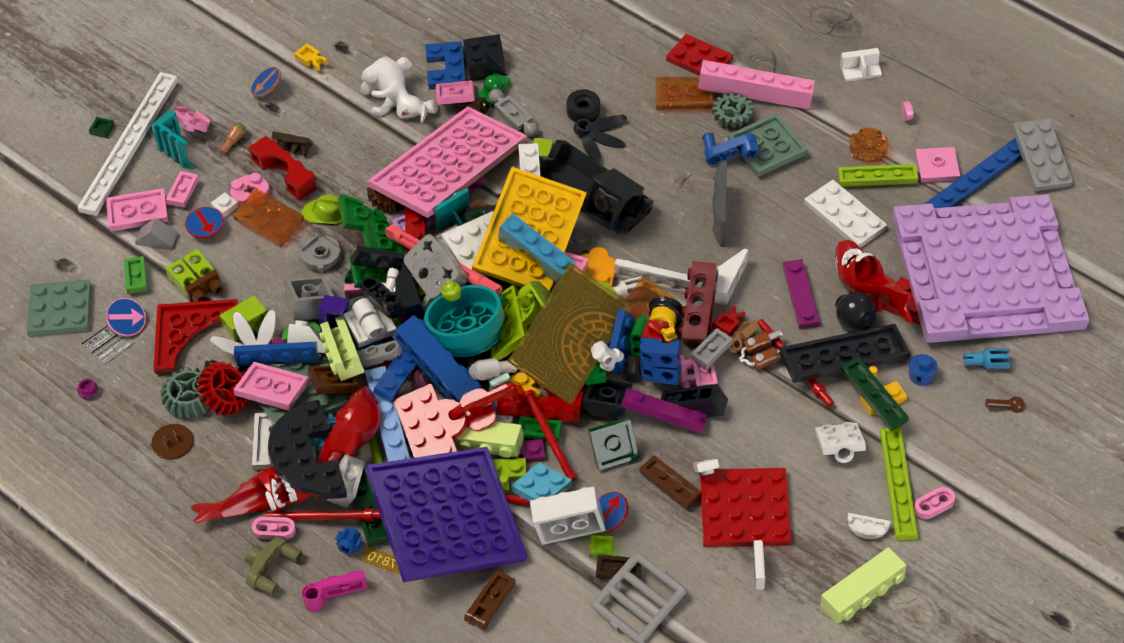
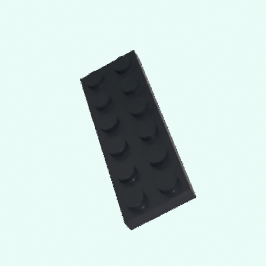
M896 324L783 346L779 349V354L793 383L842 373L841 367L857 357L869 368L871 366L910 359L911 355Z

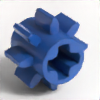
M348 527L344 531L339 530L335 538L338 549L344 554L350 555L355 550L360 551L363 545L361 533L352 527Z

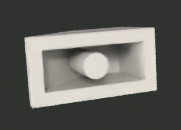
M296 320L295 324H289L287 343L317 341L318 352L326 353L320 335L314 326H309L307 321Z

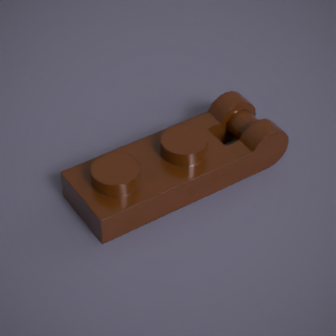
M496 570L466 612L464 621L470 624L473 622L477 624L479 629L485 630L498 608L515 586L516 580ZM479 610L484 613L482 616L477 615Z

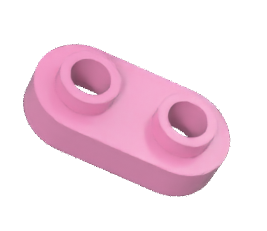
M947 487L937 488L916 500L915 514L919 518L930 519L950 509L954 505L955 494Z
M259 517L252 523L253 534L258 539L273 540L275 537L280 536L285 540H289L296 533L293 520L286 517Z

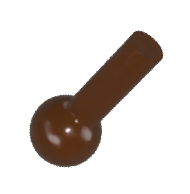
M1014 396L1009 400H985L986 407L1009 408L1012 412H1021L1025 407L1024 400L1018 396Z

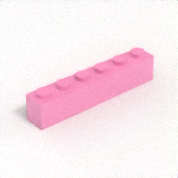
M703 60L698 89L728 95L733 92L734 96L740 93V97L747 96L749 99L809 109L815 80Z

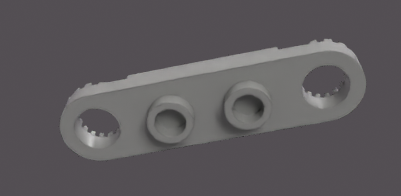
M395 340L356 351L363 368L383 363L385 360H394V357L396 359V356L402 354L403 348Z

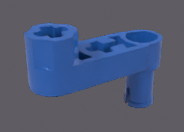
M706 133L702 136L705 146L704 154L708 164H716L740 154L743 155V158L752 159L760 153L756 136L752 133L743 134L718 145L715 143L713 133Z

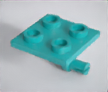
M467 188L457 191L451 198L438 203L434 208L435 229L437 231L451 222L454 225L457 224V226L463 225L459 217L464 215V208L469 207V190Z

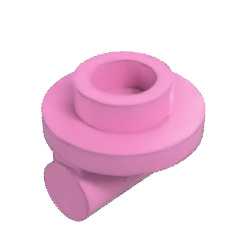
M421 368L414 372V380L410 386L413 390L428 385L424 381L426 374Z

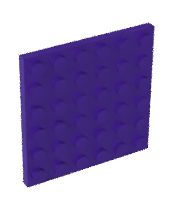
M487 447L366 465L365 471L403 583L524 562L528 558Z

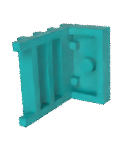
M169 110L151 124L157 149L160 152L164 150L167 157L172 156L175 163L179 161L182 168L187 166L192 170L194 165L188 162L185 150L188 142L182 138L176 113Z

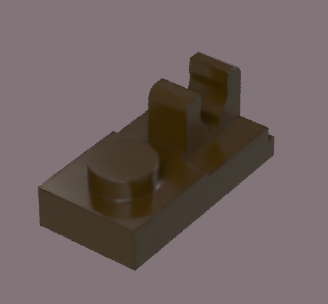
M273 131L271 137L279 146L288 147V145H292L291 153L295 155L301 147V155L307 156L308 149L314 144L309 138Z

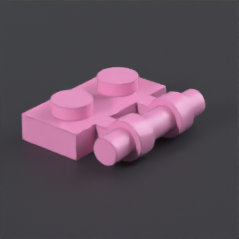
M683 355L680 356L682 373L679 379L680 387L688 388L692 384H696V386L718 384L714 363L706 369L692 359L685 360ZM693 369L694 374L688 375L687 371Z

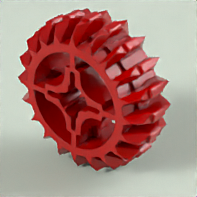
M224 361L220 363L215 362L207 366L200 373V379L196 383L199 386L196 391L201 393L199 399L204 400L203 406L208 405L210 407L209 412L215 410L216 416L221 414L224 417L234 416L241 412L250 402L248 399L235 396L233 389L242 379L245 372L240 373L238 371L239 366L233 368L232 362L227 365Z

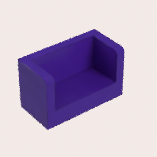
M325 295L318 308L320 324L328 321L330 329L338 327L335 318L349 312L348 299Z

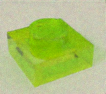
M591 535L590 558L597 559L598 554L612 556L613 536Z

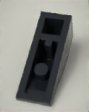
M403 263L394 291L399 293L402 302L403 313L400 316L402 324L413 315L417 319L425 315L411 272Z
M718 384L666 390L661 395V400L706 414V418L724 416L728 398Z

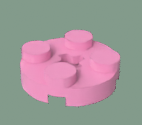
M177 106L174 112L177 115L178 123L183 124L184 129L194 132L195 129L207 132L210 119L199 111L195 113L189 112L190 108L184 106Z
M252 173L233 180L230 193L231 197L237 201L239 207L241 205L245 206L246 209L260 207L266 202L270 190L267 181L260 174Z

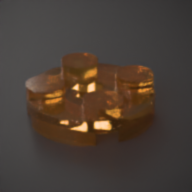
M862 128L860 132L856 134L854 132L851 135L849 149L852 157L856 160L880 162L888 151L889 142L888 138L884 137L880 130Z

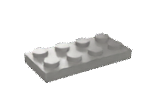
M1050 118L1013 123L1011 128L1033 190L1041 191L1071 187L1073 181Z

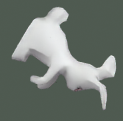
M385 56L378 59L363 71L361 80L364 82L360 90L368 95L371 93L372 96L377 98L386 97L381 107H373L372 113L374 115H385L396 106L397 115L400 118L409 119L421 115V123H423L427 112L437 113L438 105L433 99L424 102L416 96L409 95L405 88L406 78L403 72L410 70L412 67V63L408 58L401 57L394 61Z

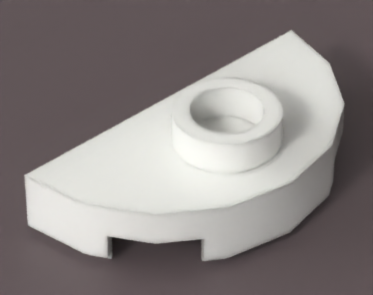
M848 513L847 516L850 530L855 535L864 539L882 537L888 532L891 521L853 513Z

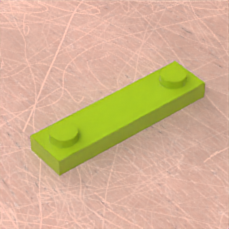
M916 164L838 167V179L841 187L918 184Z

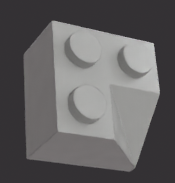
M325 276L285 279L284 300L293 321L319 319L318 308L324 296H334Z

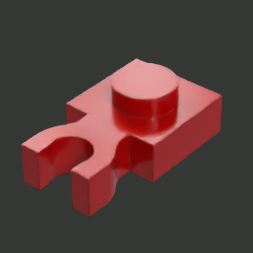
M733 305L728 314L723 311L712 322L711 328L714 330L717 328L730 336L739 327L740 322L745 318L746 312L742 311L740 314H736V306Z

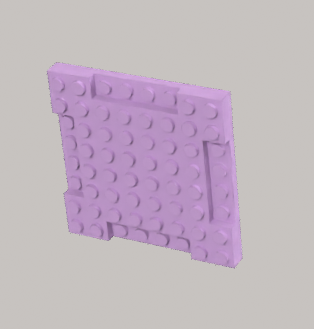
M1049 194L1010 197L1008 203L934 208L933 204L893 207L891 217L925 343L1086 330L1089 323L1088 313L1080 289L1075 287L1057 232L1058 222Z

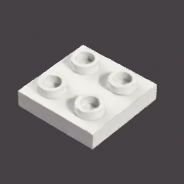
M845 422L841 425L827 424L815 427V435L822 454H834L836 460L840 463L851 461L854 457V452L866 450L865 441L857 423Z

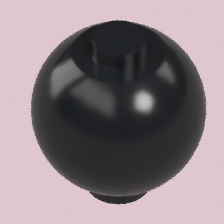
M851 292L841 295L836 300V317L844 329L856 332L869 329L874 324L877 317V307L869 295L862 292Z

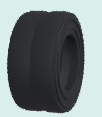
M580 89L572 92L567 98V115L572 121L576 122L579 119H587L591 123L599 117L601 111L600 99L595 92ZM580 105H588L587 108H579Z

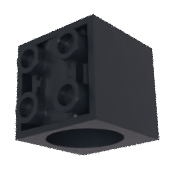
M613 168L591 179L580 211L610 231L618 228L625 215H634L645 188Z

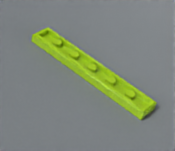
M888 428L880 429L879 434L895 541L917 540L918 532L901 428H896L893 431H890Z

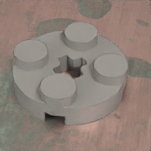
M324 235V238H318V236H314L302 245L301 256L306 267L316 270L318 273H324L339 262L341 251L339 243L333 237ZM317 252H324V254L318 255Z

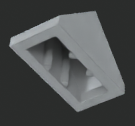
M154 218L140 228L135 245L173 250L178 238V232L159 219Z

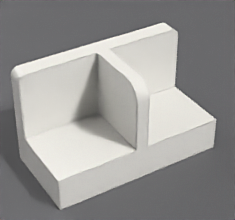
M878 48L841 53L840 67L844 80L849 82L881 77L882 72L879 66L880 53Z

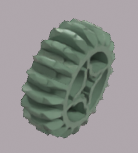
M188 367L187 371H183L180 368L179 373L173 372L172 377H167L166 382L162 383L163 386L160 393L162 404L168 412H171L173 417L178 415L180 419L184 416L190 419L194 415L198 418L199 413L205 414V409H210L208 405L203 406L204 400L199 399L201 393L196 391L199 387L196 383L200 379L199 375L202 372L197 367L194 370Z

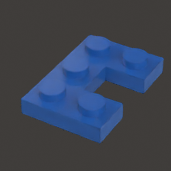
M462 41L425 44L427 63L445 61L446 69L427 71L429 89H436V85L441 83L465 81Z

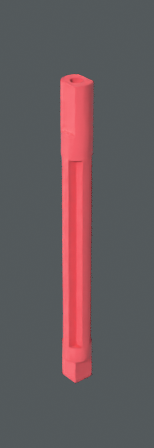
M394 224L386 228V236L410 250L420 241ZM459 263L468 276L466 280L470 285H481L491 288L498 295L502 293V286Z

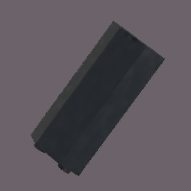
M556 140L548 156H539L541 177L587 192L593 177L608 171L607 168L566 140ZM642 194L634 215H625L618 228L613 231L617 234H628L651 212L654 201L645 194Z

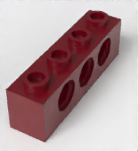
M693 261L692 268H688L687 279L690 280L689 287L685 288L687 304L682 308L684 325H680L679 337H682L684 345L699 346L710 335L719 274L717 263ZM700 282L706 283L703 287H697L696 285ZM697 301L703 302L701 306H694V303ZM694 320L701 321L697 326L691 325Z

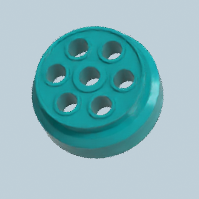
M481 285L460 286L461 296L459 299L449 302L440 295L426 309L424 320L427 330L437 338L445 350H449L455 357H469L480 354L495 345L501 337L505 314L500 297L491 288Z

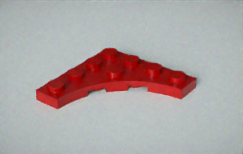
M238 299L157 304L154 373L175 372L178 358L185 346L200 332L213 325L222 323L220 315L238 305Z

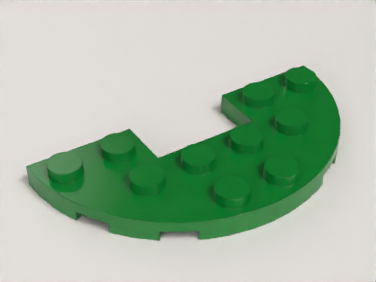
M340 194L338 203L344 229L362 231L365 247L405 253V248L402 244L386 236V228L390 224L386 221L387 217L376 208L372 210L363 205L364 202L359 199ZM350 261L355 288H362L361 281L366 277H374L380 282L386 283L388 271L351 265Z

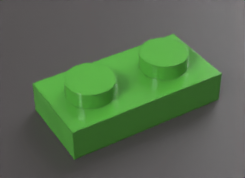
M144 256L124 259L127 293L133 294L148 291Z

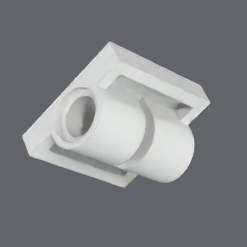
M368 298L356 301L351 311L343 313L344 320L359 348L392 336L395 332L396 327L392 319L382 313Z

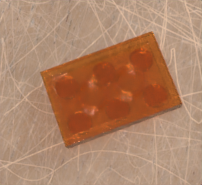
M700 76L656 77V110L712 109L713 93L698 89Z
M255 188L235 212L233 218L252 231L282 247L302 223L304 215L260 189Z

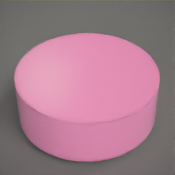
M909 101L901 102V114L904 121L912 120L914 117L913 107Z

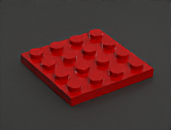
M786 468L714 469V473L702 475L700 472L703 547L754 546V540H762L763 546L791 545Z

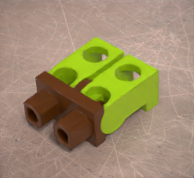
M198 249L184 256L183 261L179 259L165 267L168 280L180 289L189 302L206 301V294L210 291L214 295L223 292L217 271L213 269ZM197 257L196 261L190 262L192 258ZM180 267L179 271L173 272L175 268Z

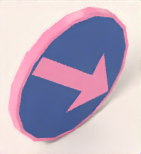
M116 299L106 310L107 325L119 336H134L145 325L146 315L144 309L133 299Z

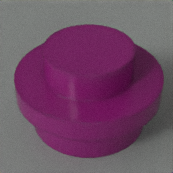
M83 379L78 384L77 392L82 398H91L97 394L98 385L92 379Z

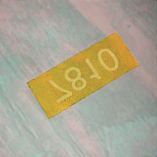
M367 546L359 559L360 561L399 574L395 557L391 554Z

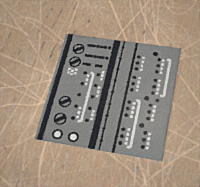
M106 325L81 344L105 365L133 345L134 342L129 337L119 336Z

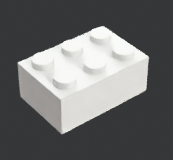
M594 487L561 492L558 495L539 497L536 500L530 501L533 524L542 545L606 531L602 508Z

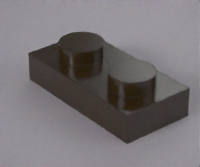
M598 554L596 578L612 579L630 557ZM637 563L630 572L639 579L641 564Z

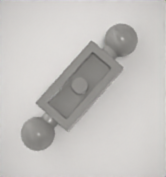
M493 89L490 91L489 100L494 103L495 110L517 131L524 128L525 135L530 138L538 135L539 127L533 123V117L510 95L503 98L501 90Z

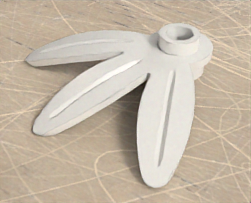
M270 310L260 326L257 340L244 317L238 312L233 314L235 329L244 345L269 344L276 324V313L274 310ZM214 336L210 339L211 343L218 349L232 356H235L234 346H244L223 337Z

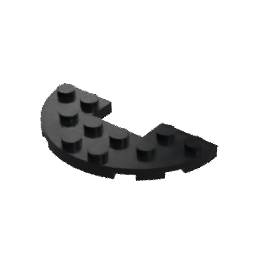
M308 401L289 410L275 423L269 435L268 457L274 472L280 479L283 478L287 481L291 488L303 494L309 492L317 494L318 498L325 499L347 498V490L338 460L316 464L309 438L328 436V427L320 401Z

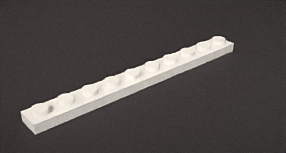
M159 73L78 205L79 212L93 216L98 215L106 198L110 195L150 129L151 124L177 84V76Z

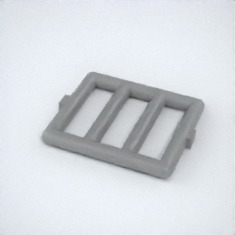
M635 552L591 602V607L607 619L613 629L616 631L618 629L636 643H644L682 599L687 590L669 576L663 566L660 565L658 567L641 553ZM637 563L641 564L676 591L668 601L630 572ZM623 579L627 580L661 607L654 617L616 588ZM609 595L647 623V626L640 634L602 605Z

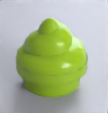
M447 280L441 288V295L446 301H455L461 296V287L458 283Z

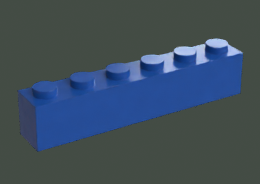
M413 315L395 329L392 337L448 399L459 403L464 394L475 389H482L477 381L469 377L465 367L459 365L454 360L453 354L449 350H445L437 338L426 329L427 327L421 319H417ZM492 402L494 410H496L495 402Z

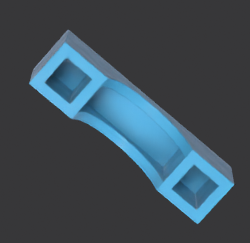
M514 213L500 226L498 238L512 249H522L532 255L541 265L544 274L559 286L569 270H574L576 263L574 260Z

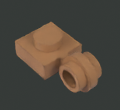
M756 320L744 322L731 334L733 344L727 349L730 353L739 352L742 348V340L749 339L755 335L754 332L760 327Z

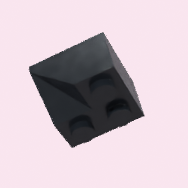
M500 34L463 39L464 55L470 81L483 80L489 75H493V73L506 76Z

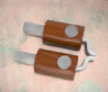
M781 330L768 335L766 332L742 341L744 348L741 350L742 356L739 357L740 361L746 362L749 366L754 365L756 371L779 362V349L776 350L774 347L751 356L752 363L743 358L745 356L744 351L750 355L771 346L770 341L783 336Z

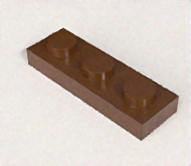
M655 455L639 468V472L686 510L701 497L699 489Z

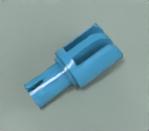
M986 348L982 353H963L964 366L982 365L985 369H1010L1011 365L1008 363L1010 361V355H1008L1010 350L1009 348Z

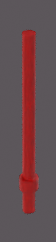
M763 319L757 321L760 329L766 332L767 335L774 332ZM780 338L772 340V343L778 349L786 346ZM815 379L806 381L812 388L813 394L817 398L820 397L827 407L834 405L835 402L826 393V388L821 383H818Z
M365 508L364 511H286L265 513V517H286L292 520L364 519L365 521H375V519H381L379 510L374 508Z

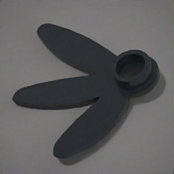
M614 115L592 123L587 119H579L575 122L573 130L578 136L582 137V144L587 155L599 162L601 161V154L594 141L608 147L619 148L625 146L624 141L600 131L610 130L619 126L627 120V117L625 115Z

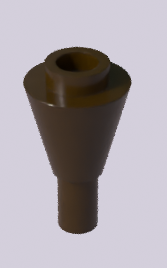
M485 97L474 99L475 101L454 103V108L465 109L470 107L485 115L489 110V102Z

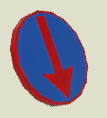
M212 207L197 208L190 212L185 220L187 232L196 238L212 237L219 233L224 225L222 213Z
M615 491L608 492L599 498L606 530L603 531L604 533L612 532L619 528L625 521L629 509L628 501L623 494Z

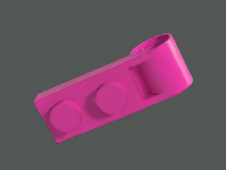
M364 570L351 571L340 576H330L319 582L306 585L302 589L305 608L310 612H317L323 608L324 599L368 589Z

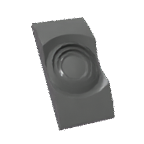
M722 161L713 177L715 187L712 202L714 220L712 231L720 247H725L727 161Z

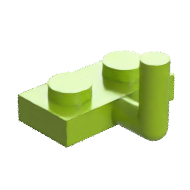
M526 458L492 460L504 494H508L510 491L509 481H517L526 474Z

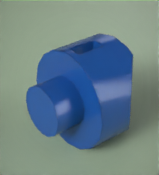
M926 354L914 356L909 364L910 380L919 386L928 385L937 373L938 365L936 360Z

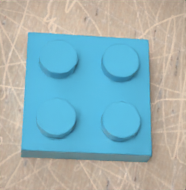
M539 462L512 484L511 488L513 493L530 502L539 497H549L566 492L572 487V480Z

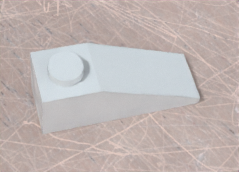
M743 249L718 267L719 274L714 303L727 305L748 263L747 249Z

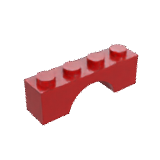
M264 136L248 147L251 160L262 170L279 168L287 172L284 178L286 189L298 201L317 189L314 173L311 170L305 169L299 160L296 161L292 158L291 154L287 150H283L275 140Z
M516 385L522 395L525 392L522 385ZM574 391L569 400L559 393L550 397L534 396L545 419L580 423L584 391ZM510 395L497 400V415L535 418L527 401L523 400V398L518 404L510 401Z

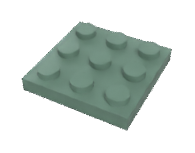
M777 113L728 135V140H731L743 134H755L760 153L755 158L743 159L758 177L797 160L808 153V149Z
M90 279L30 285L27 321L28 337L89 331Z

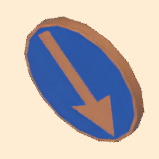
M270 67L261 72L251 86L252 95L259 98L274 92V88L281 78L280 69Z

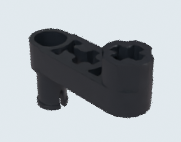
M366 277L361 281L363 294L388 318L394 319L402 315L403 307L399 293L391 292L374 277Z

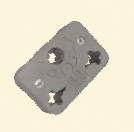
M428 234L424 236L404 256L405 265L426 295L432 300L441 295V288L447 280H452L460 286H464L467 282L466 278L468 276L454 255L441 239Z

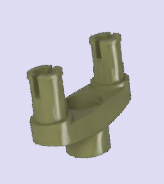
M280 536L271 540L263 549L253 545L245 557V562L252 565L247 575L246 584L252 588L257 587L273 596L279 585L265 577L264 574L278 556L283 555L297 563L301 559L303 551L288 544L287 540Z

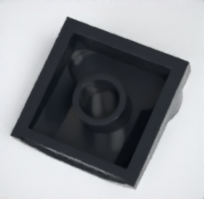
M607 380L605 383L588 385L582 400V407L590 416L609 418L611 420L621 419L625 416V408L621 406L627 388L632 389L633 384Z

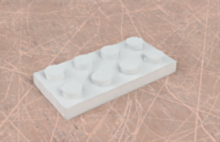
M831 180L804 199V205L842 237L855 242L860 248L887 230V224L834 180Z

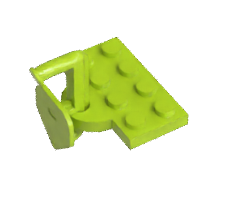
M531 281L520 290L513 284L501 293L509 301L503 308L505 318L502 324L501 337L490 348L492 358H496L499 361L522 346L528 338L527 326L534 319L538 322L553 298L550 291L540 281Z

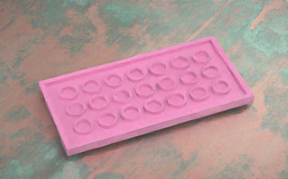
M466 107L369 179L368 187L429 218L435 213L434 208L438 203L448 200L457 191L468 188L517 150L519 144L526 143L527 135L470 107Z

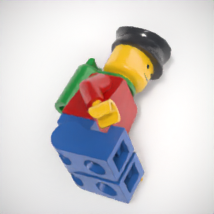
M668 297L652 299L649 303V320L645 318V314H641V317L635 320L630 335V342L632 343L630 351L633 355L640 356L642 378L646 381L678 385L682 373L680 340L673 339L677 338L674 332L675 328L681 324L683 307L675 299Z

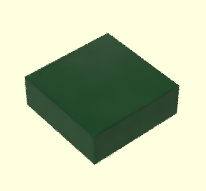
M96 117L89 129L90 135L108 138L115 123L113 120Z

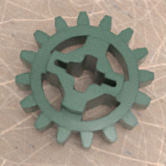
M731 92L730 96L723 94V98L717 97V102H713L712 115H714V121H718V125L724 123L725 128L731 125L735 129L736 125L743 127V123L749 124V119L753 118L754 107L751 100L747 101V96L740 97V93L734 96L733 92Z

